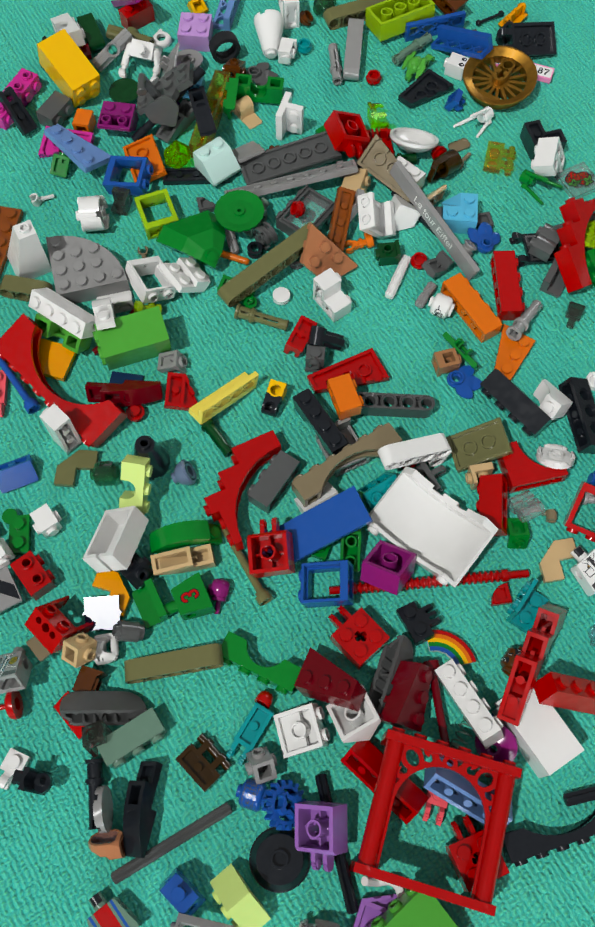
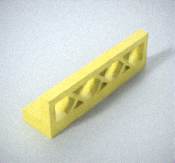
M256 371L250 375L243 372L190 407L189 414L202 425L255 389L259 374Z

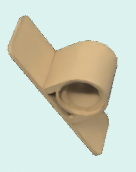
M248 95L236 100L233 112L250 130L262 124V120L254 113V104Z

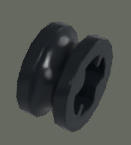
M257 241L248 244V256L252 259H259L263 255L262 244Z

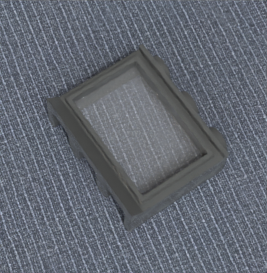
M307 184L298 191L295 198L290 200L282 211L278 212L276 228L290 236L308 222H312L321 231L323 224L330 225L335 202L308 187ZM294 201L303 202L306 208L304 215L299 216V218H295L290 213V207Z

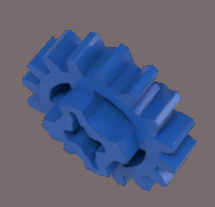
M277 780V783L270 784L271 789H265L267 798H262V801L266 803V806L261 809L267 812L264 819L271 820L269 823L270 827H276V830L290 831L292 827H295V803L306 801V799L301 797L304 791L298 790L299 784L293 783L292 780Z

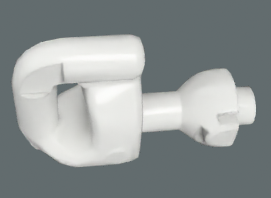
M112 633L94 636V639L97 640L95 660L92 661H95L96 665H105L116 661L119 655V641H116L115 636ZM110 641L111 653L107 652L106 643Z

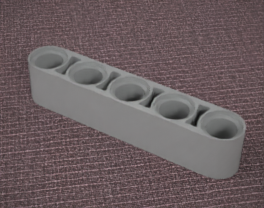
M349 18L343 80H359L364 19Z

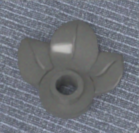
M261 62L256 66H251L246 74L252 75V80L259 86L267 84L268 76L278 77V74L268 70V62Z

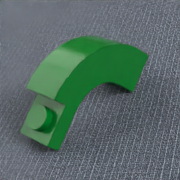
M208 520L177 522L163 526L149 534L151 553L157 554L188 545L211 544L219 546L223 543L220 524H208Z

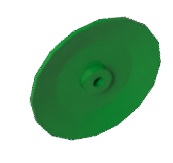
M235 190L220 197L215 205L214 213L216 220L222 227L230 231L243 232L251 230L261 222L264 215V206L257 195L249 191Z

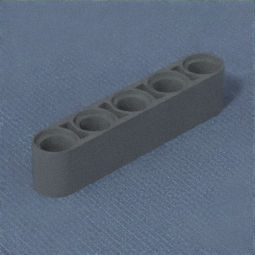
M357 392L358 396H362L364 402L361 414L359 415L428 418L432 415L435 406V400L429 395ZM370 402V403H372L373 405H372V406H369V405H367L366 403ZM385 403H389V404H391L392 406L388 407V406H385L384 404H385ZM404 404H408L410 407L407 408V407H404L403 405H404ZM422 405H427L429 408H423Z

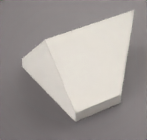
M394 194L391 201L394 202L395 230L400 231L415 227L421 216L412 204L399 195Z

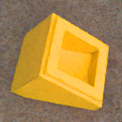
M191 0L187 4L191 13H206L209 11L204 0Z

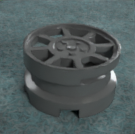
M266 221L261 223L260 227L257 226L252 230L255 240L262 244L264 250L269 249L271 244L278 242L277 233Z

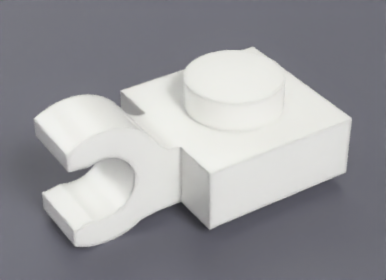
M10 748L0 766V769L5 771L0 776V788L8 790L15 770L23 771L31 757Z

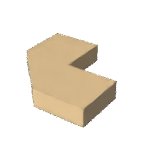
M573 537L553 541L538 564L544 584L565 579L560 561L574 559L570 554L576 548Z

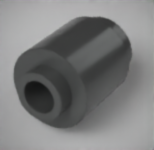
M118 620L112 629V635L115 636L116 641L138 642L143 640L145 634L144 624H140L137 621Z

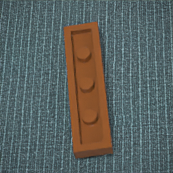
M339 186L327 238L343 252L356 191Z

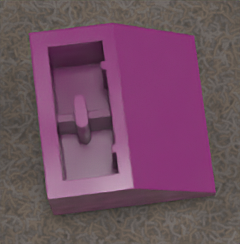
M103 101L97 128L127 132L136 131L139 119L136 104Z

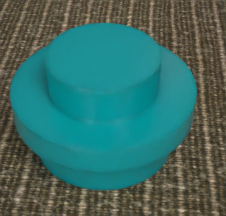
M302 38L298 41V52L306 54L312 50V44L309 39Z

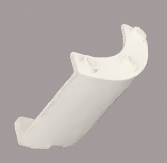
M406 466L369 513L373 522L368 524L367 530L375 536L380 535L390 544L417 554L415 563L436 576V580L442 585L446 586L449 584L455 588L499 529L487 517L469 508L467 511L460 508L459 502L445 493L441 495L435 489H432L435 485L416 469Z

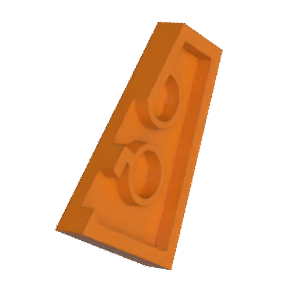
M503 324L494 369L497 368L511 381L536 340L522 333V337L519 340L513 341L506 335V330L509 326Z

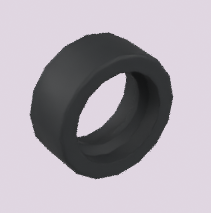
M218 32L209 42L212 57L218 63L224 64L230 58H237L240 53V44L233 32ZM233 43L227 51H217L218 47L222 44Z

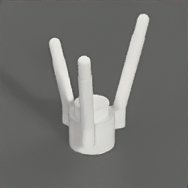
M486 106L482 110L471 114L470 117L453 125V128L477 118L480 123H485L476 135V138H479L486 127L492 123L491 119L494 117V111L491 107Z

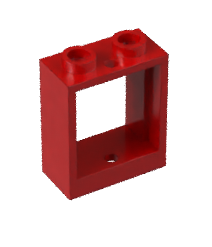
M582 481L563 525L567 526V531L576 535L578 532L586 534V539L595 542V532L572 523L585 492L595 495V486Z

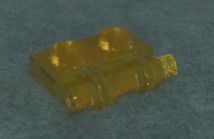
M488 141L483 171L499 174L500 169H504V175L510 176L514 169L515 147L510 146L509 149H504L505 143Z

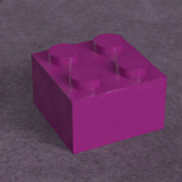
M379 540L362 561L360 580L398 595L414 573L417 554Z

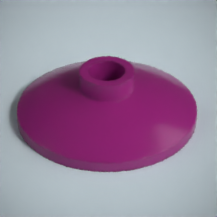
M505 726L501 728L504 738L493 744L497 747V751L492 749L491 746L485 749L476 735V751L479 756L480 753L494 756L493 760L513 761L518 752V743L514 734Z

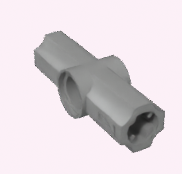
M124 28L91 60L100 73L126 48L127 43L132 42V38L134 39L132 34ZM110 46L116 47L117 53L114 55L110 54L108 48Z

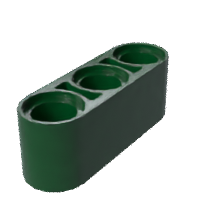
M88 13L78 16V24L85 32V41L88 43L91 53L104 49L106 44L93 14Z

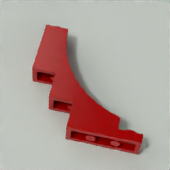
M549 603L539 607L533 628L527 631L522 650L515 656L496 718L515 726L520 725L526 703L529 702L547 653L557 634L562 629L567 614L566 609Z

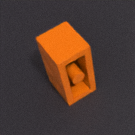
M349 373L328 379L327 390L339 420L361 414L364 402L362 396L357 394L355 379H351Z

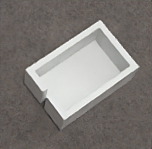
M136 506L105 510L82 559L97 573L110 572L111 570H127L149 520Z

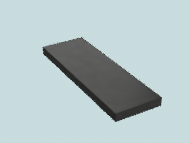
M324 131L266 150L260 155L239 163L246 185L303 172L342 159L340 151L334 150L327 132Z

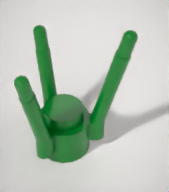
M527 169L522 172L519 181L522 183L521 187L526 189L541 205H543V201L528 186H533L536 180L554 187H563Z

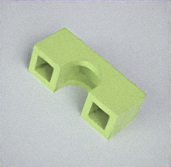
M127 454L121 461L120 480L131 482L135 487V491L125 490L119 498V508L136 506L144 515L149 512L150 501H147L148 495L151 492L149 477H151L153 466L150 465V458Z

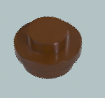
M308 10L301 11L300 22L303 25L310 26L313 21L312 14Z

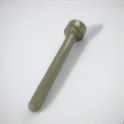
M221 528V531L226 538V535L229 534L226 529L222 530ZM234 545L230 546L256 591V601L259 606L273 600L271 592L262 587L258 578L249 575V562L242 550L236 551Z

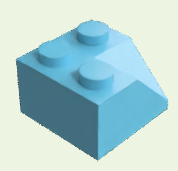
M459 193L441 202V217L453 233L468 234V228L476 229L478 222V194Z

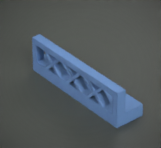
M220 0L213 20V29L231 30L240 0H229L228 3L225 0ZM223 20L224 24H219L217 22Z

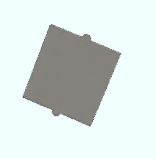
M251 141L233 149L232 152L238 163H242L264 153L265 150L260 144Z

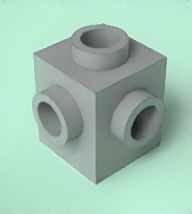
M266 746L255 748L251 752L246 753L247 762L244 763L247 775H252L256 784H262L278 778L275 768L277 766L274 753L270 754Z

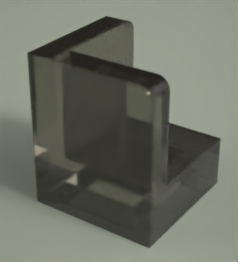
M113 186L114 202L111 212L127 216L133 201L131 191L127 188Z
M102 720L82 727L83 747L93 757H97V746L107 743L106 736L112 733V730Z

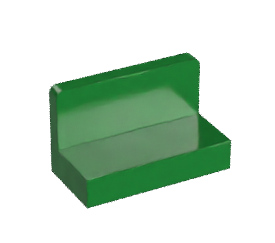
M151 578L143 581L144 587L132 592L134 601L147 629L169 619Z

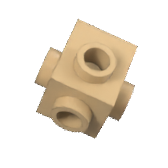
M83 632L63 640L61 659L75 668L95 660L97 640Z

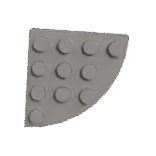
M75 236L46 237L55 289L59 295L77 304L96 300L100 296L130 290L122 265L109 250L100 244Z

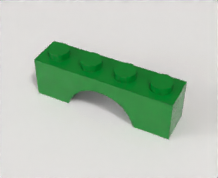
M228 631L222 643L225 665L230 667L233 664L239 668L238 671L246 676L250 674L256 676L258 682L266 686L268 684L275 686V690L283 695H287V693L293 694L296 688L294 684L301 667L285 659L272 667L257 665L248 655V641Z

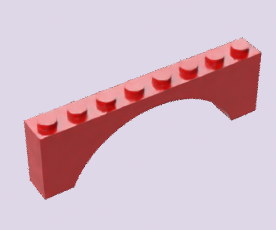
M22 314L0 338V358L4 361L7 360L10 363L8 366L14 372H19L22 375L20 377L22 381L32 385V391L39 397L42 396L45 399L44 403L48 407L55 403L70 418L77 433L82 437L81 441L87 447L98 448L128 415L111 400L96 404H76L60 397L47 382L41 368L39 347L43 330L30 317Z

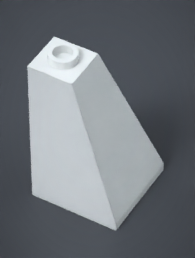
M31 220L14 225L12 227L7 257L15 275L35 279L52 272Z

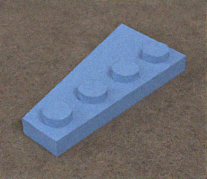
M56 124L44 129V135L85 173L109 163L110 154L63 126Z

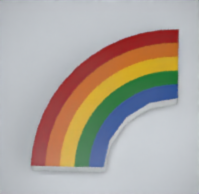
M432 630L434 638L426 641L429 652L445 654L448 658L453 659L456 665L460 663L463 666L476 662L471 649L459 637L446 631Z

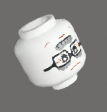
M438 293L435 297L431 296L427 306L430 307V314L445 319L447 316L450 317L455 304L453 303V298Z

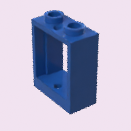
M110 156L102 185L108 194L145 195L150 186L151 175L154 172L153 165L148 157ZM123 168L140 169L136 183L119 182Z
M349 560L301 563V570H299L301 590L298 591V599L306 608L354 605V565ZM340 571V598L312 599V573Z

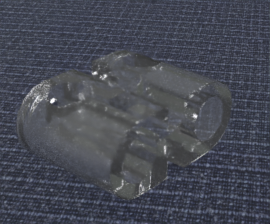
M529 490L508 498V508L514 515L517 514V518L522 523L545 514L544 505L537 497L534 498V494Z

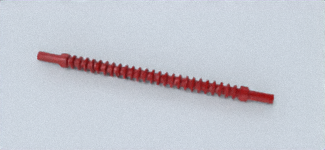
M502 569L500 572L495 570L494 573L490 570L489 573L484 571L482 574L479 571L478 574L473 572L472 575L468 572L457 586L460 583L462 585H465V583L470 585L471 582L482 584L483 581L485 583H488V581L493 583L494 580L496 582H499V580L508 582L509 579L529 578V570L508 571L507 569ZM433 575V578L427 576L426 579L424 576L421 579L418 577L413 579L411 577L403 588L405 590H408V588L413 590L414 587L425 589V586H428V588L434 586L436 588L437 585L440 587L443 585ZM354 582V595L357 592L368 594V591H371V593L377 591L379 593L382 590L365 582L364 584L361 582L356 584ZM330 586L329 595L340 594V586Z

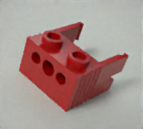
M69 596L35 607L24 624L51 654L62 650L63 640L73 637L78 633H88L94 625L91 622L75 627L59 610L62 606H65L70 598Z

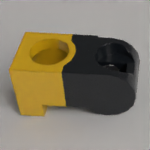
M270 379L261 413L273 417L277 416L283 398L287 393L286 383Z

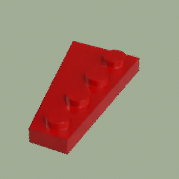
M373 348L307 375V380L315 394L328 392V379L348 373L351 379H355L357 386L389 380V376Z

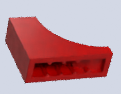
M517 441L510 442L512 454L497 459L501 473L508 480L509 494L563 482L568 476L567 469H553L532 461L523 453Z

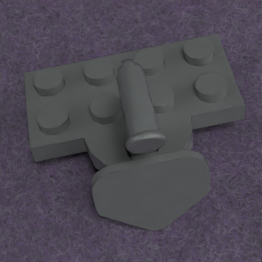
M190 60L186 63L183 62L176 69L166 72L161 78L154 79L152 83L144 73H140L137 83L138 98L136 109L141 116L145 113L152 123L176 126L179 105L176 103L180 92L193 85V63Z

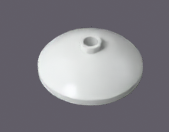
M394 128L390 131L389 135L399 148L409 154L432 150L438 146L439 139L432 133L416 128Z

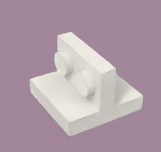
M285 91L275 115L277 140L282 141L286 131L300 135L303 133L304 106L293 104L292 93Z

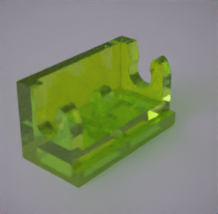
M367 102V119L371 129L389 128V122L386 119L387 113L377 112L376 110L378 107L383 108V104Z

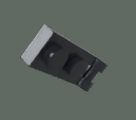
M9 86L5 88V91H0V103L21 134L24 136L37 129L36 123L13 88Z

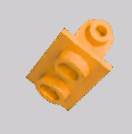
M519 3L498 25L502 27L508 20L513 23H521L528 16L525 12L526 4Z

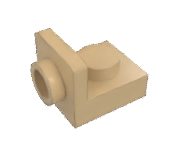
M487 462L469 466L467 473H465V480L467 485L470 484L471 490L476 489L480 475L492 474L494 470L493 463Z

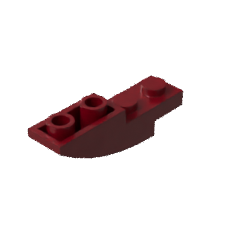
M125 380L123 384L87 382L85 384L88 402L111 400L119 407L151 403L163 399L160 381Z

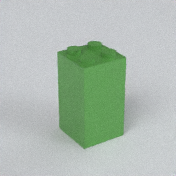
M159 306L115 318L116 327L97 331L96 324H94L96 331L92 333L98 346V353L103 365H107L109 371L158 357L160 353L172 351Z

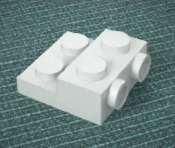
M179 257L176 263H162L160 267L179 293L205 292L211 282L209 276L200 269L199 263L190 257Z
M309 703L273 715L284 758H290L329 746L330 733L327 728H324L322 722L325 714L321 706L318 707L317 703Z

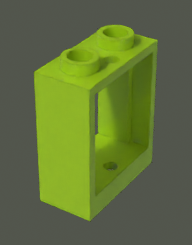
M167 188L134 197L136 208L148 240L158 237L163 225L179 220ZM166 202L171 216L148 223L143 209Z

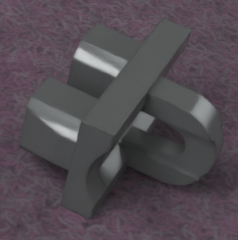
M426 462L419 463L420 465L415 469L424 477L427 476L430 482L435 485L432 489L442 493L443 490L436 479L446 473V467L440 465L430 470Z

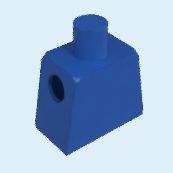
M177 867L160 885L159 891L179 913L192 916L206 901V898Z

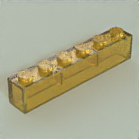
M219 70L214 71L206 94L216 130L224 112L223 100L227 97V91L225 90L226 82H229V77L231 78L230 72ZM197 122L189 142L191 158H193L195 150L212 141L216 133H213L210 136L201 137Z

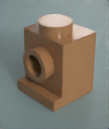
M455 348L434 352L431 362L437 377H439L441 374L459 370L462 359L460 354H457Z

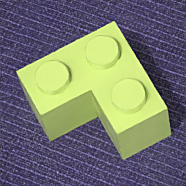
M232 864L228 865L210 881L214 889L211 893L219 905L222 903L223 906L220 910L227 920L233 919L231 922L234 927H262L271 919L261 902L252 893L243 877Z

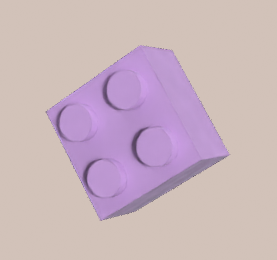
M181 12L177 33L178 43L180 44L179 50L193 49L210 52L209 42L213 35L212 14Z

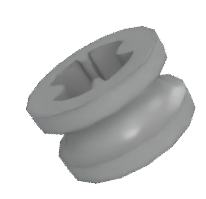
M465 239V243L462 245L468 254L472 256L473 251H476L477 247L469 239Z

